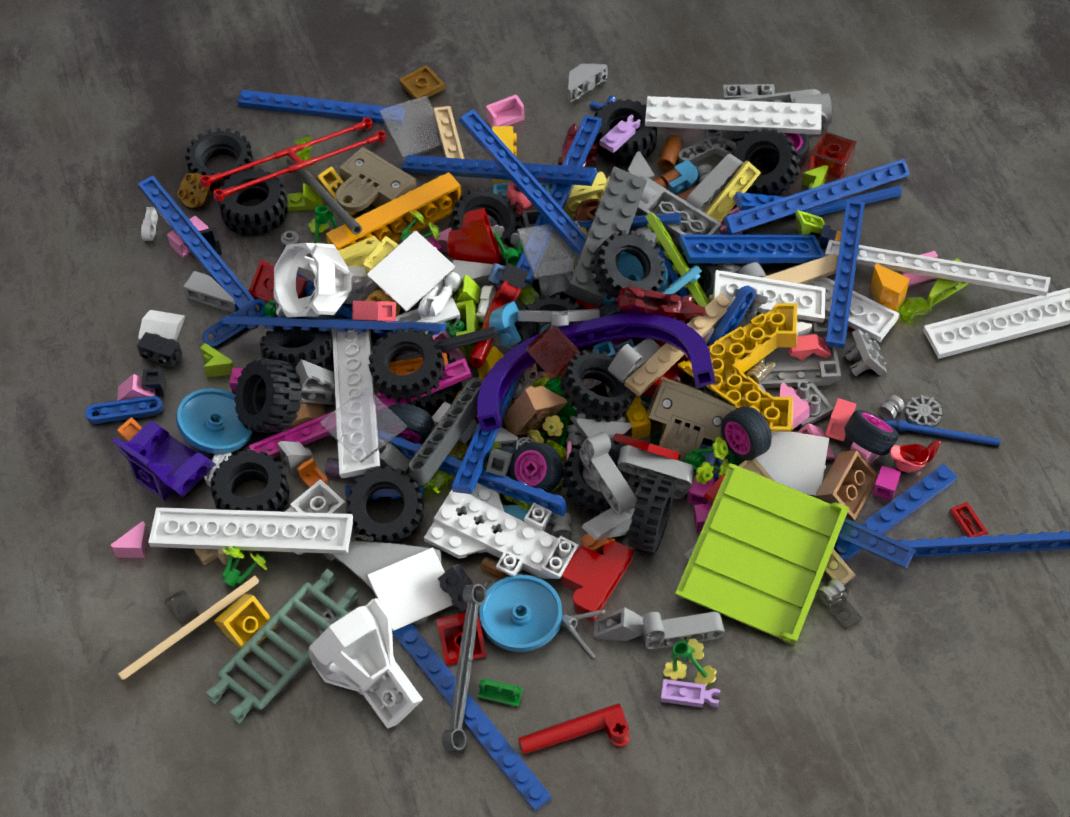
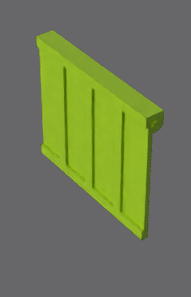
M730 463L675 595L782 639L786 643L795 645L849 507L836 502L829 504Z

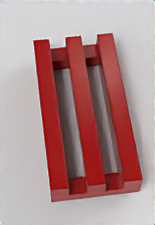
M968 502L950 508L949 513L964 536H988V531ZM963 508L965 509L969 517L966 516V514L962 510ZM971 520L973 521L979 532L976 531V529L972 525Z

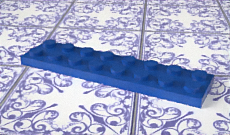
M680 234L678 239L688 263L748 264L754 262L762 264H798L825 257L815 235Z

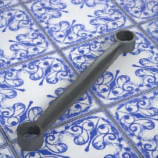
M481 584L467 585L463 590V599L467 604L456 673L450 729L445 730L442 735V744L448 751L462 750L466 745V735L462 730V723L473 659L478 608L486 600V590ZM473 591L476 593V599H474ZM453 735H455L456 738L455 745L453 743Z

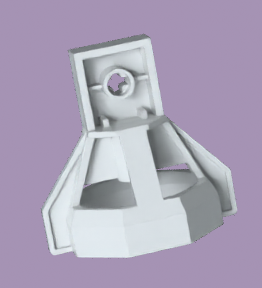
M289 244L285 247L274 266V298L279 304L276 310V314L279 317L306 318L318 317L322 314L334 315L342 304H353V301H365L377 287V284L365 273L364 267L347 266L336 247L332 244ZM310 253L313 258L307 257L306 255ZM298 267L312 271L316 276L314 279L315 290L312 295L298 299L296 291Z
M377 598L372 599L366 606L356 608L330 625L309 647V658L326 683L351 689L364 695L387 729L398 725L423 700L398 664L395 663L391 617Z

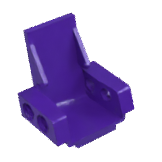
M153 421L148 422L129 442H123L117 438L111 440L120 449L119 452L128 460L135 481L163 501L173 491L183 498L216 465L201 453H196L169 435L168 431Z

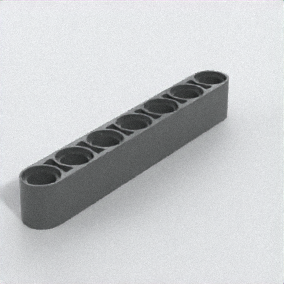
M473 378L465 385L410 461L409 469L417 484L427 483L432 478L477 415L478 395L483 383L482 378Z

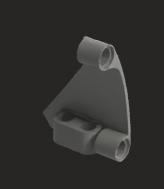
M350 541L348 554H323L330 561L337 559L373 590L367 578L368 574L430 548L381 542ZM434 549V551H435V553H436V555H437V557H438V559H439V561H440V563H441L440 550Z

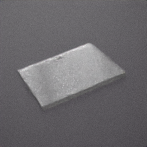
M427 96L379 110L403 159L407 155H418L442 147L433 107Z
M575 220V224L580 228L578 220ZM550 224L517 230L534 279L573 272L578 255Z
M366 387L320 422L360 463L364 462L407 428V425Z

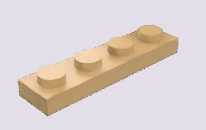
M451 106L434 108L433 113L444 156L446 158L464 159Z

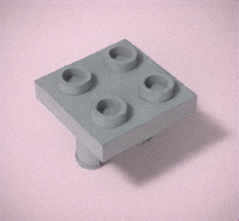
M860 329L853 331L852 334L856 345L845 350L844 353L849 361L860 355L862 359L850 366L852 373L858 376V374L865 370L873 369L880 376L886 374V361L879 354L880 346L875 340L872 341L867 333L864 334Z
M805 380L798 382L797 390H795L797 396L805 399L810 406L809 418L798 425L800 428H803L808 423L813 424L833 413L834 408L813 382L809 384Z

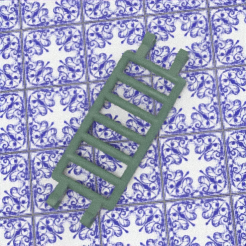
M328 569L324 571L321 578L314 585L308 582L304 583L217 672L220 682L206 692V695L209 696V701L215 705L229 687L245 699L230 712L233 716L232 719L238 724L243 721L246 714L253 707L262 710L310 660L309 649L302 654L271 629L280 621L312 645L316 638L285 614L294 606L326 630L331 624L302 603L300 599L307 592L340 616L335 621L337 622L349 614L346 610L350 605L359 600V597L356 595L358 593L357 590L350 587L338 603L334 602L322 593L335 582V579L332 577L334 574ZM266 636L297 661L290 669H287L260 648L257 643ZM250 650L283 675L275 684L271 683L242 660ZM235 666L239 667L268 690L260 700L227 675Z

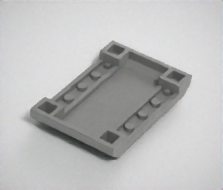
M825 316L823 323L802 321L812 324L809 335L816 334L826 340L829 316ZM778 347L764 357L765 366L770 361L775 362L776 366L760 384L764 388H780L784 382L788 387H798V382L805 380L808 384L813 382L815 386L832 385L841 380L837 349L829 347L831 356L827 359L812 353L802 361L792 357L787 351L788 347Z

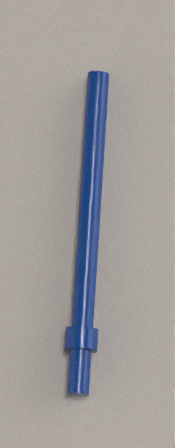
M883 419L900 432L912 431L1000 446L1001 439L916 425L907 423L905 420L893 421Z

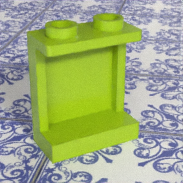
M468 300L455 303L462 322L467 326V331L457 332L456 336L481 330L483 323H479L476 317L478 310L474 301ZM475 343L460 347L466 356V360L470 359Z

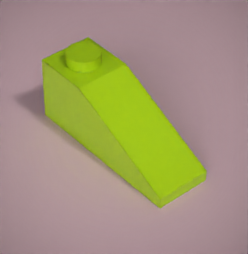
M938 278L929 294L926 307L928 309L970 283Z

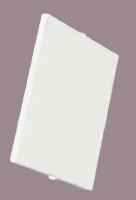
M415 230L374 267L367 276L407 312L455 268V265Z
M771 432L772 441L769 450L757 457L756 460L776 482L815 496L822 484L824 469H826L825 462L829 438L796 432Z
M433 548L367 575L377 599L391 617L392 631L453 606L452 598L439 585L440 582L437 578L444 574L445 571Z

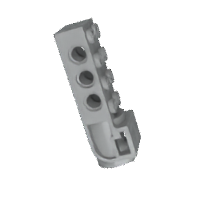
M815 89L729 99L821 104V134H826L827 125L832 123L829 93L821 94ZM728 130L729 139L744 138L743 136L747 133L748 135L752 134V131ZM805 134V135H806V136H811V135H817V134Z
M640 176V178L647 180L635 216H645L650 212L654 215L680 213L681 223L663 225L674 244L680 248L681 245L678 241L680 234L720 235L722 223L651 179Z

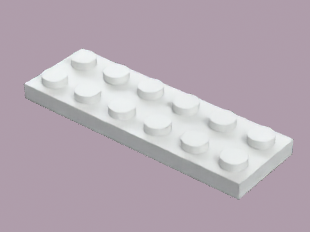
M719 270L715 271L713 299L722 293L733 301L735 299L734 289H740L748 285L756 291V294L769 297L768 302L762 304L757 312L767 313L778 303H798V319L821 323L825 319V288Z
M823 277L804 284L825 288V315L830 316L835 281ZM852 291L848 326L855 330L860 329L864 334L867 333L871 338L881 342L899 319L900 313Z

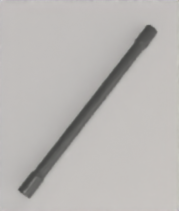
M289 156L287 157L286 161L290 166L296 164ZM306 168L296 171L337 214L354 235L361 233V225L339 205Z

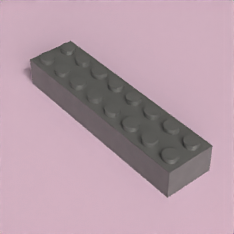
M615 166L613 167L607 178L565 291L566 295L597 308L600 307L607 293L598 290L601 287L599 283L594 284L593 279L596 275L591 273L590 270L594 266V264H591V259L595 256L593 253L613 233L616 232L618 235L622 230H625L626 234L629 233L647 180ZM621 252L618 253L615 257L616 266L619 261Z

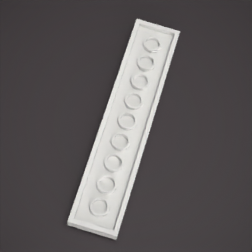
M647 96L645 126L734 131L758 130V132L762 131V128H768L769 131L776 129L779 133L821 135V104Z
M1070 288L1048 293L1047 296H1036L925 325L923 331L938 359L1068 325L1070 324Z
M332 328L339 474L342 479L364 474V471L367 469L373 472L375 471L374 467L380 466L375 387L368 366L370 364L369 355H372L371 329H366V332H355V329L348 328L347 332L337 331V328Z
M156 508L148 544L150 547L222 549L228 548V546H236L240 550L348 554L353 515Z

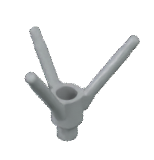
M605 610L580 615H562L561 626L567 628L591 658L594 659L596 656L579 636L575 628L579 619L604 614Z

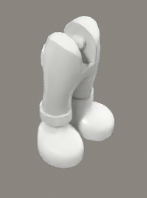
M450 272L446 278H443L424 295L419 304V314L427 315L430 310L431 316L436 317L439 315L447 301L451 298L452 292H455L460 287L462 282L460 276L455 272Z

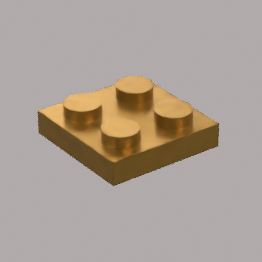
M427 65L399 79V84L417 103L446 89L445 83Z

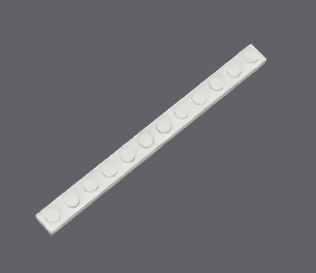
M829 240L825 256L834 253L838 256L840 242ZM859 245L856 264L874 267L877 263L890 270L1040 296H1047L1050 284V277Z

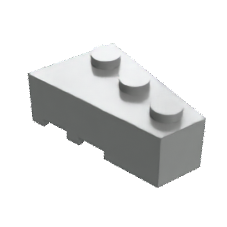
M301 359L295 368L296 374L300 378L299 383L302 386V390H300L302 401L300 403L336 405L334 372Z

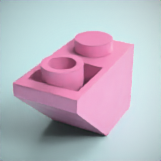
M783 382L780 386V397H793V430L809 418L810 406L805 399L797 396L796 391L792 387H788Z

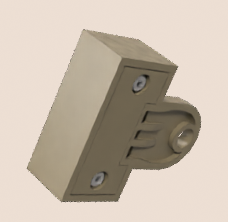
M362 147L339 167L340 176L344 183L337 189L336 200L348 212L362 211L370 204L377 208L416 189V179ZM346 200L352 201L350 203H344Z
M661 376L658 379L646 413L648 418L666 424L659 441V446L679 452L680 458L678 461L685 462V457L689 452L692 453L693 449L699 450L703 438L715 441L717 437H721L723 440L721 432L722 421L736 407L724 398Z

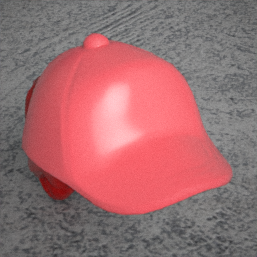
M933 441L928 447L920 444L895 445L890 450V456L894 459L895 466L900 471L907 473L916 472L923 468L925 463L934 459L941 441Z

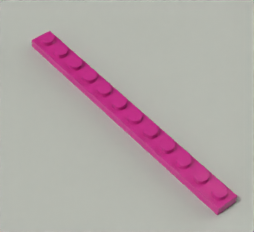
M465 358L445 366L443 380L438 379L439 387L437 389L432 387L431 393L472 377ZM384 392L375 394L376 416L384 413L386 408L393 404H407L405 399H401L400 403L395 402L393 396L387 399ZM411 398V402L417 400V398ZM336 410L249 445L250 450H256V453L262 451L267 453L268 456L277 457L280 455L278 448L280 441L300 442L304 446L336 433Z

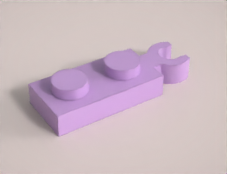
M633 115L627 118V122L621 120L600 139V145L614 153L635 134V129L640 127L641 120L638 119L636 122H633Z
M663 679L661 702L703 708V704L706 702L712 707H718L719 700L712 699V696H720V690L714 688L706 691V685Z

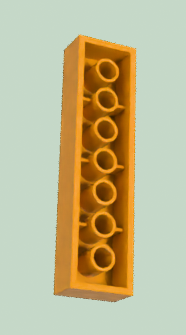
M448 172L356 218L355 220L362 227V231L358 235H354L345 224L326 233L327 244L334 245L339 251L372 236H375L381 243L385 236L394 242L400 241L399 237L402 236L400 234L401 231L414 220V217L409 213L410 210L413 213L417 211L424 217L425 226L417 221L409 230V232H414L415 230L418 232L428 227V222L435 223L451 215L457 199H460L461 186Z

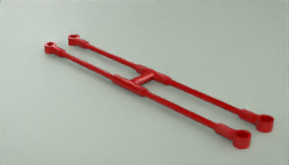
M363 118L362 122L354 124L349 128L304 144L283 149L271 156L226 172H219L210 176L202 175L200 177V185L202 187H209L212 182L220 180L225 176L285 156H289L296 163L288 166L286 169L236 187L232 186L224 190H214L213 199L215 201H223L224 197L234 194L238 190L288 172L291 173L316 164L318 161L377 141L384 142L386 140V132L377 131L376 135L367 137L363 141L304 161L295 154V152L301 151L303 148L363 128H372V119Z

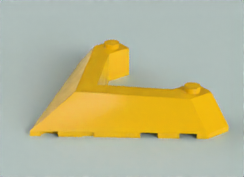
M778 303L769 312L761 313L751 319L750 323L746 326L738 327L708 347L716 384L707 385V387L737 408L749 406L760 412L766 419L771 432L792 431L793 397H773L768 392H764L758 383L751 377H747L744 373L778 347H797L798 303ZM689 360L678 364L679 368L694 377Z

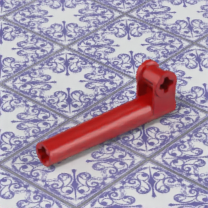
M506 280L501 283L492 300L481 330L489 328V318L495 309L516 301L521 288L511 286ZM494 338L475 343L469 359V363L473 367L481 368Z
M618 703L519 737L518 742L524 755L601 729H606L612 745L620 748L626 746L629 742V726L622 707Z

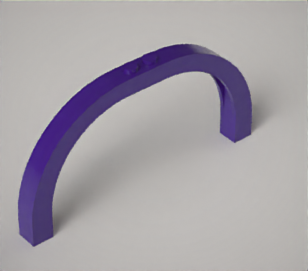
M616 314L556 327L535 335L517 345L492 367L480 387L477 417L482 432L502 428V403L512 383L535 363L568 349L622 338L659 340L676 347L686 355L692 365L696 388L716 384L709 349L704 339L693 328L679 320L657 314Z

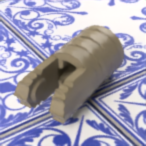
M763 358L745 375L760 384L772 372L776 364L770 361L765 366Z

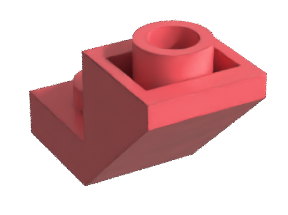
M353 301L352 319L396 321V302Z
M816 334L797 336V347L787 348L788 353L792 357L802 361L812 353L824 359L831 356L829 346H825L826 340Z
M838 398L825 436L844 442L846 437L844 428L855 411L856 403Z

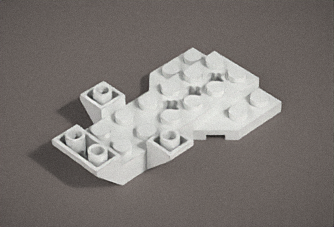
M478 483L472 494L457 493L451 490L424 537L425 542L459 559L477 552L479 554L488 552L500 558L496 565L497 569L513 577L521 570H524L540 579H560L578 548V544L562 536L558 539L544 532L552 513L551 510L533 503L524 521L504 512L498 492Z

